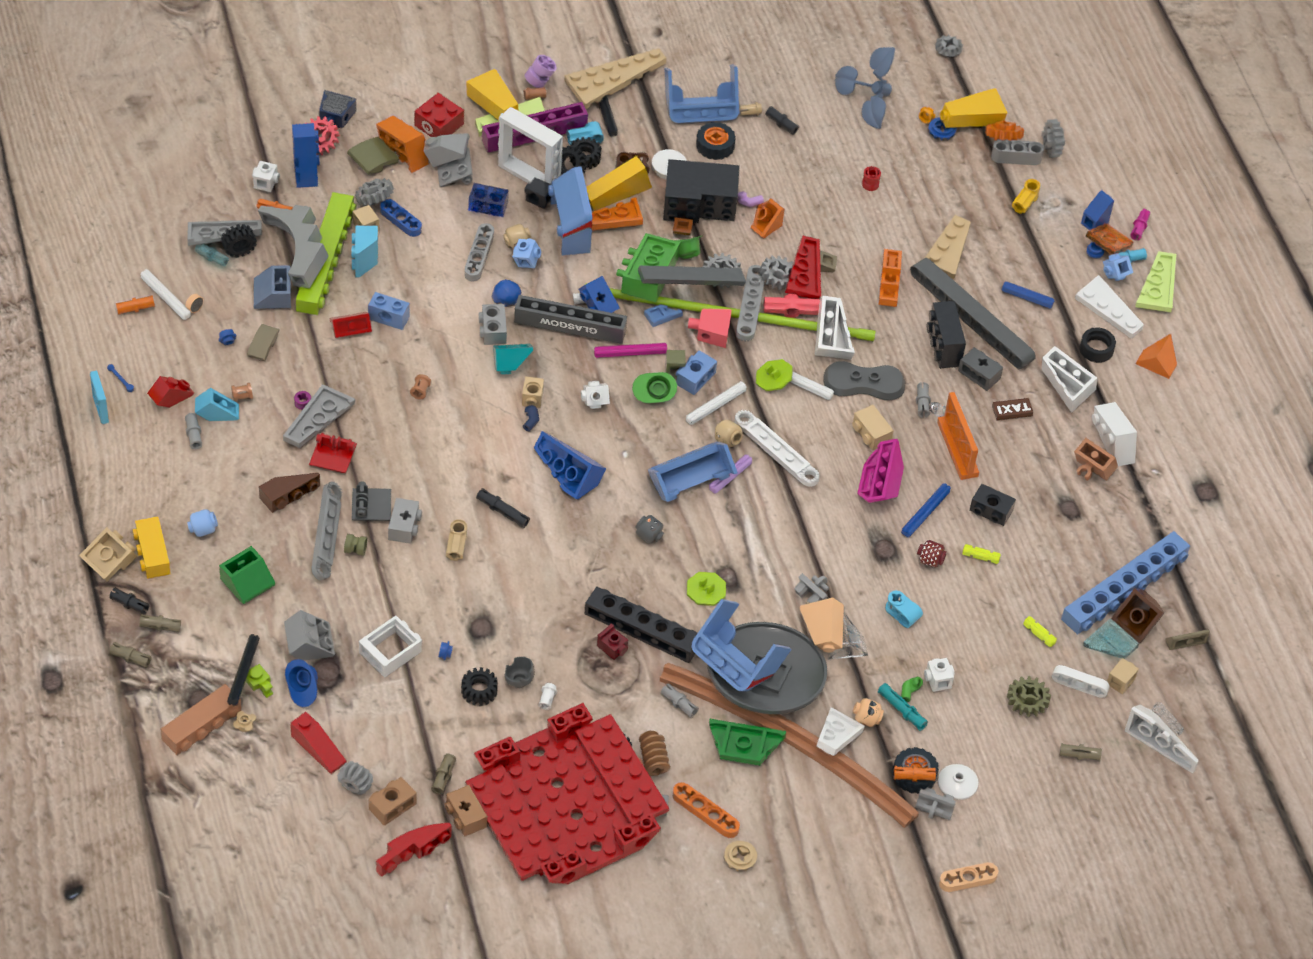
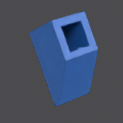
M1101 190L1085 209L1081 224L1094 234L1109 224L1114 204L1111 196Z

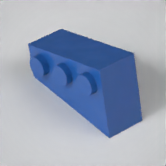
M314 123L293 124V160L296 187H317V166H320L319 155H316L319 153V143H316V141H319L318 130H314Z

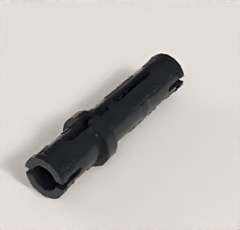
M481 488L477 493L476 499L487 504L491 510H496L522 528L528 525L530 517L502 501L501 497L489 493L484 488Z

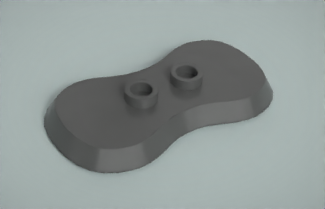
M838 361L829 365L824 372V386L832 389L834 395L837 396L867 394L882 400H895L900 398L905 391V378L902 372L890 365L867 368L845 361Z

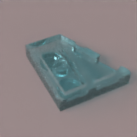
M1109 619L1084 641L1083 646L1125 659L1138 648L1139 643L1113 620Z

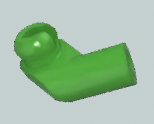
M911 678L903 683L901 697L906 702H910L911 693L923 685L922 678Z

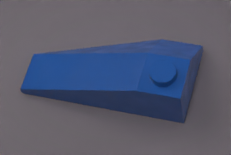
M544 431L541 432L534 446L535 451L544 464H547L551 469L553 477L557 478L561 484L562 490L575 499L581 498L597 487L606 471V468L595 460Z

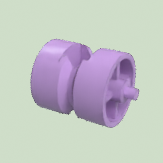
M538 55L532 66L525 73V78L532 86L543 88L548 82L549 77L557 69V66L548 56Z

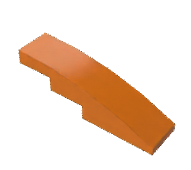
M884 249L879 305L897 307L902 251Z

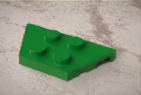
M709 719V727L719 758L722 760L760 766L786 738V731Z

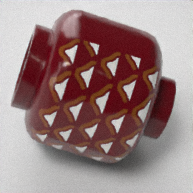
M927 540L925 544H920L917 555H920V563L937 568L939 565H943L947 551H945L944 545Z

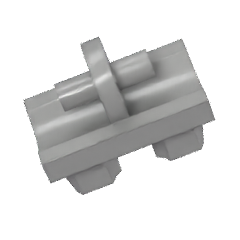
M802 573L798 577L800 582L794 590L802 598L808 592L812 593L813 595L807 600L808 604L827 599L828 596L821 590L823 589L826 592L829 589L826 585L828 579L825 576L818 578L814 575L810 580Z
M927 787L925 790H920L915 808L928 812L931 819H933L934 815L950 820L956 801H954V796L948 794L940 796L936 794L934 789Z

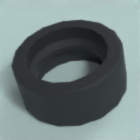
M1099 327L1090 328L1083 333L1079 349L1087 360L1101 363L1108 361L1113 356L1116 340L1114 335L1106 329ZM1099 340L1104 342L1108 348L1096 350L1090 347L1087 342Z

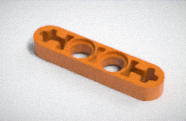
M680 782L673 787L672 796L678 804L723 836L734 838L738 835L740 823L728 812L686 783ZM678 791H679V792L685 791V794L682 793L681 795H679V794H678ZM700 801L703 803V807L696 808L692 803ZM712 812L718 813L720 817L714 820L711 819L708 815ZM727 826H728V827L734 826V829H733V828H730V829L728 830V829H726V828H727Z

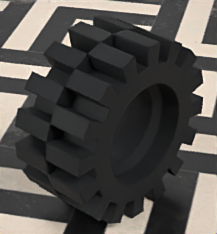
M581 137V140L577 138L576 142L572 141L571 147H576L582 152L591 153L585 156L588 161L585 164L588 165L589 170L592 169V166L597 167L601 160L602 148L600 143H596L595 139L591 141V137L587 139ZM570 156V162H573L572 165L575 167L576 159Z
M562 147L561 175L569 171L565 168L564 162L570 156L576 159L575 167L581 166L583 173H585L584 168L588 166L585 164V162H588L587 158H585L586 155L576 147Z
M236 224L235 228L231 226V230L226 229V233L222 234L221 241L227 255H230V257H234V255L236 258L239 255L243 257L245 253L250 254V250L253 251L255 249L254 246H257L256 237L249 225L242 224L240 226Z
M480 667L479 671H477V668H473V672L468 670L467 675L464 674L461 681V694H463L462 697L466 699V702L470 703L472 701L474 706H476V703H479V706H483V702L488 705L489 700L491 702L494 701L498 691V682L493 672L490 673L489 669L483 671V667ZM483 683L487 685V688L478 691L473 689L472 685Z

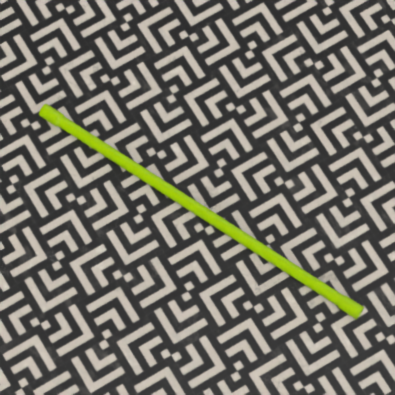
M610 288L614 298L654 305L661 304L701 312L702 309H731V317L739 318L740 309L659 296L657 301L653 302L621 293L619 289ZM759 313L757 322L817 331V322L765 313ZM847 327L851 337L874 342L876 331Z

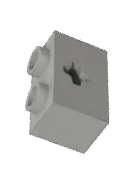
M396 498L388 527V540L412 543L413 536L416 537L418 533L417 521H421L422 517L419 501Z

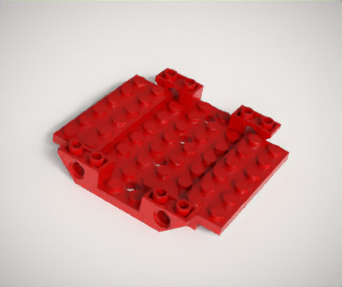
M581 703L548 718V728L522 740L514 742L512 737L509 736L474 752V756L483 771L486 772L466 780L465 785L471 787L487 815L489 827L521 881L539 873L540 877L545 875L549 883L570 884L643 849L661 830L655 818L669 812V806L611 714L590 723L593 717L585 704ZM541 750L544 752V755L537 757L533 753ZM559 781L563 783V786L555 788L552 784ZM574 813H580L582 817L578 820H575L571 817V815ZM593 845L601 846V850L597 852L592 851L590 848Z

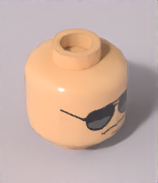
M863 698L860 703H855L852 713L855 714V721L868 727H873L876 724L879 725L884 710L881 709L880 703Z

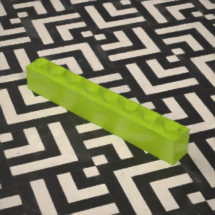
M332 192L319 230L322 236L320 243H323L328 253V258L311 287L299 288L296 297L297 312L318 315L320 308L323 309L324 296L329 293V281L333 280V269L338 266V254H342V242L347 239V227H351V216L357 207L352 195Z

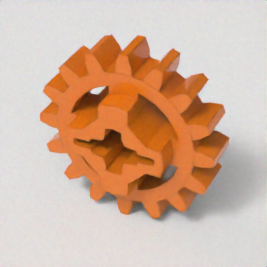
M1002 120L986 125V135L994 137L995 141L1000 139L1017 140L1024 138V128L1016 126L1015 122Z

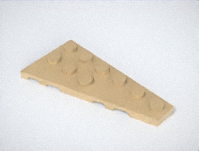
M659 48L564 75V81L579 102H582L585 109H588L591 103L600 102L605 95H612L631 84V80L635 78L640 79L645 72H652L666 64V56Z

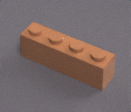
M224 684L160 729L162 741L176 755L187 751L198 740H203L208 733L220 728L230 718L236 717L237 713L241 711V699H239L238 705H229L227 700L231 689Z

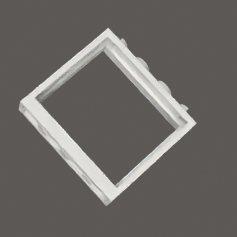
M512 107L501 113L498 131V166L527 183H531L535 177L551 184L553 180L561 176L563 136ZM513 129L546 147L545 174L512 156Z

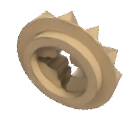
M734 841L726 847L724 859L728 863L729 868L733 867L736 871L743 869L746 871L748 868L753 867L757 861V851L753 845L746 841ZM737 852L744 856L743 861L740 858H736Z

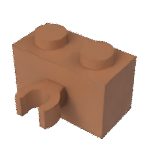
M1087 438L1074 451L1077 462L1082 464L1078 467L1077 474L1080 476L1082 472L1086 471L1087 474L1084 477L1087 481L1092 477V472L1107 481L1118 468L1116 457Z

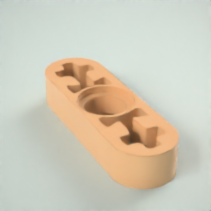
M988 862L948 870L941 874L939 886L945 892H953L992 884L997 879L998 868L993 863ZM985 871L992 873V875L989 876L988 873H985ZM971 874L974 876V880L967 881L963 878V875ZM946 879H949V881H953L952 884H949V882L946 881Z

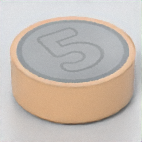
M193 294L187 299L185 307L191 313H196L201 309L204 299L198 294Z

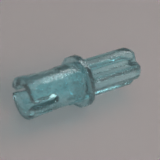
M197 244L195 247V252L205 256L208 261H214L223 266H226L229 258L219 253L215 247L211 248L206 244Z

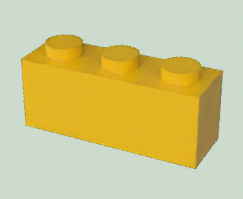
M159 517L136 520V529H132L134 541L138 540L139 542L136 545L137 554L142 556L143 559L140 560L141 571L146 572L147 579L170 575V563Z

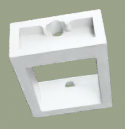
M394 616L359 640V653L384 678L422 652L421 637L417 633H413L404 620L401 621L397 616ZM396 633L409 646L388 660L375 646Z

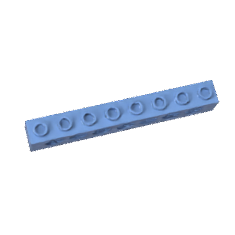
M1173 531L1065 607L1061 620L1077 635L1082 631L1089 630L1093 623L1103 620L1110 611L1117 610L1134 588L1145 590L1152 581L1156 582L1162 574L1170 572L1179 562L1183 563L1189 556L1190 545Z

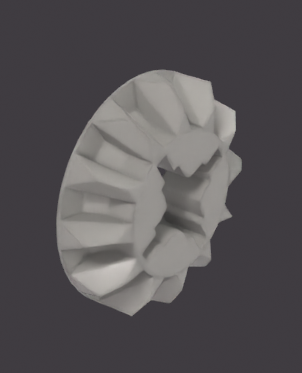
M942 35L941 38H937L935 48L940 54L953 57L962 52L963 44H961V39H957L956 36L950 37L948 35L946 37Z

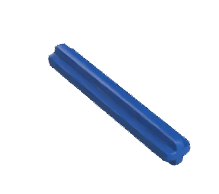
M946 483L942 484L902 528L901 533L906 537H910L950 493L951 487Z

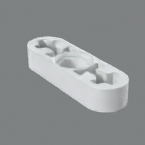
M1063 665L1056 666L1052 674V679L1056 683L1100 698L1106 697L1110 687L1109 683L1103 679Z

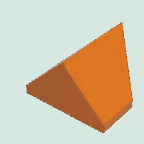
M772 198L757 205L753 225L750 228L762 238L767 237L783 225L785 209Z
M1171 334L1145 348L1136 364L1169 379L1177 367Z

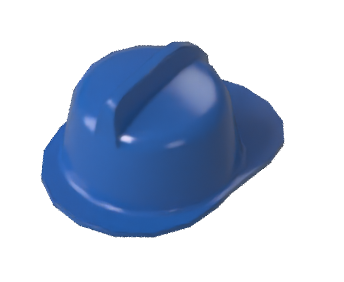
M292 660L285 668V678L291 698L297 706L308 707L313 704L317 697V672L314 667L304 660Z

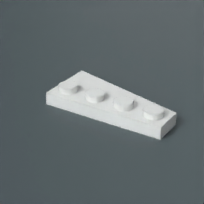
M1099 275L1076 294L1075 299L1129 338L1132 339L1143 329L1144 324Z

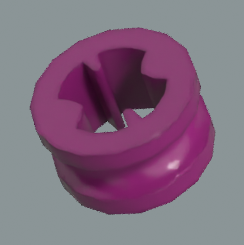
M306 391L297 392L294 396L295 407L303 410L311 400V395Z

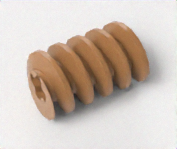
M651 730L641 734L639 737L641 754L643 756L644 768L649 776H657L668 772L670 764L667 757L666 744L664 743L665 737Z

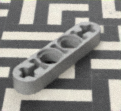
M484 223L478 227L465 266V278L469 281H477L482 275L494 238V227L491 224ZM487 231L486 237H483V233ZM483 243L486 247L480 248L477 245ZM481 257L482 260L474 261L473 258Z

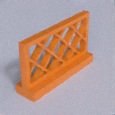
M950 392L945 415L938 417V426L960 480L979 477V470L976 465L978 448L955 392Z

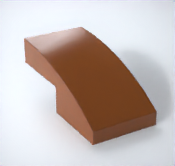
M675 217L673 233L691 236L693 220Z

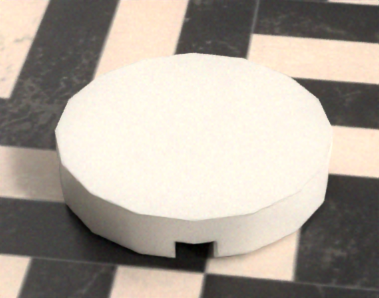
M675 150L659 151L652 158L653 172L655 171L658 177L667 179L668 159L687 161L684 155Z

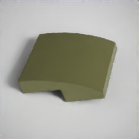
M379 137L365 140L347 152L367 174L382 172L384 166L397 164L399 157Z

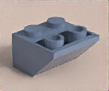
M290 265L270 266L254 278V309L291 308V279L288 275Z

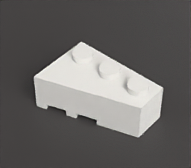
M1054 346L1042 358V371L1071 413L1096 390L1097 377Z

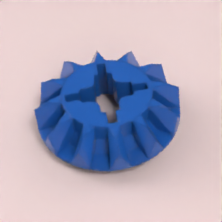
M940 117L933 119L929 123L928 129L930 134L934 135V138L939 137L941 140L943 138L949 140L956 133V127L945 128Z

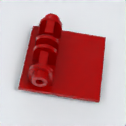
M324 433L317 434L316 441L318 442L309 465L346 474L357 443L353 442L352 439L348 440L341 437L336 439L335 435L331 437Z

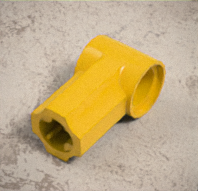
M1035 179L1025 181L1024 188L1012 203L1015 212L1025 213L1031 204L1038 200L1040 191L1039 181Z

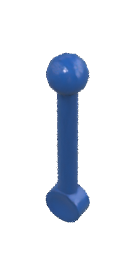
M109 364L107 366L108 371H112L126 386L127 392H133L134 386L124 380L115 370L113 364Z

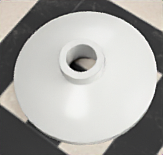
M952 764L943 768L939 773L938 786L943 794L954 796L955 800H964L973 796L977 791L978 778L969 767L961 764Z

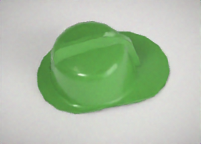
M702 236L692 239L673 240L680 242L679 257L689 259L700 254L699 238Z
M645 373L639 375L634 380L632 390L634 396L643 403L665 402L675 396L677 383L674 377L668 373Z

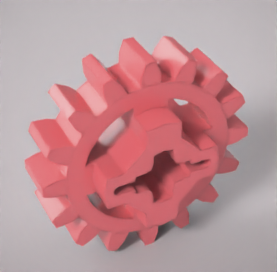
M317 116L316 121L311 118L310 121L314 123V130H318V135H322L319 137V141H316L320 145V154L323 155L325 150L327 153H330L329 148L335 149L334 143H339L338 138H336L340 136L337 131V125H334L333 120L328 122L327 117L321 120Z

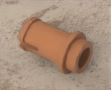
M527 87L523 92L524 99L528 101L538 97L546 98L547 96L545 87L534 89Z

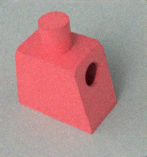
M702 309L700 319L689 317L688 328L698 330L697 339L699 341L726 348L732 310Z

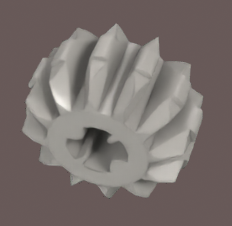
M349 761L341 767L337 776L338 781L347 790L352 791L354 794L362 795L372 786L373 775L364 766L359 765L358 762Z

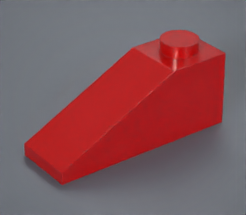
M305 711L290 722L291 736L330 774H333L345 765L347 760L321 725Z

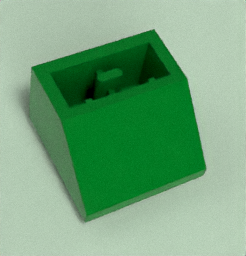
M252 546L219 565L221 581L243 605L276 585L264 559Z

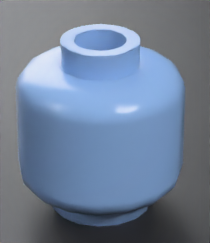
M204 509L192 513L187 525L190 533L194 532L197 537H202L214 533L218 522L214 512Z

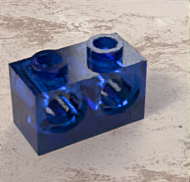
M474 183L468 198V210L504 217L509 200V190Z

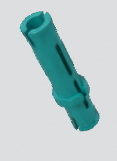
M887 683L879 687L878 693L897 709L906 721L909 720L919 731H922L928 725V721L917 712V708L908 704Z

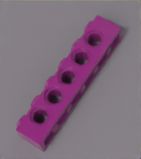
M582 102L526 115L560 135L567 134V130L582 128L588 124V113ZM499 122L482 126V142L487 153L499 150ZM513 129L512 147L535 142L533 139Z

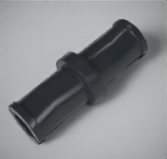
M773 106L767 109L765 115L774 120L777 126L783 127L792 135L798 131L799 125L791 121L786 114L780 113Z
M116 587L112 589L115 593L110 592L109 598L123 604V607L126 609L131 608L143 615L147 613L144 609L149 610L150 604L136 598L132 593H125Z

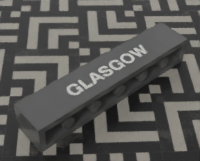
M519 295L515 305L514 323L623 344L627 329V316Z

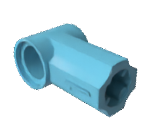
M595 121L589 122L582 128L567 130L569 145H572L573 140L576 142L577 138L581 140V137H585V139L591 137V141L595 139L596 143L604 141L600 124Z

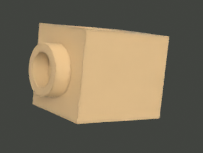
M370 205L353 211V224L355 227L378 226L379 232V218Z
M525 377L522 406L534 405L537 408H541L544 379Z
M1122 658L1109 673L1107 682L1110 687L1123 695L1136 680L1139 668L1132 662Z

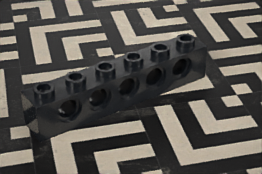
M597 586L585 602L584 614L608 626L613 624L615 629L687 663H690L695 655L692 650V642L697 632L694 630H689L677 622L663 618L660 614L646 610L643 606L631 603L627 599L616 596L610 591Z

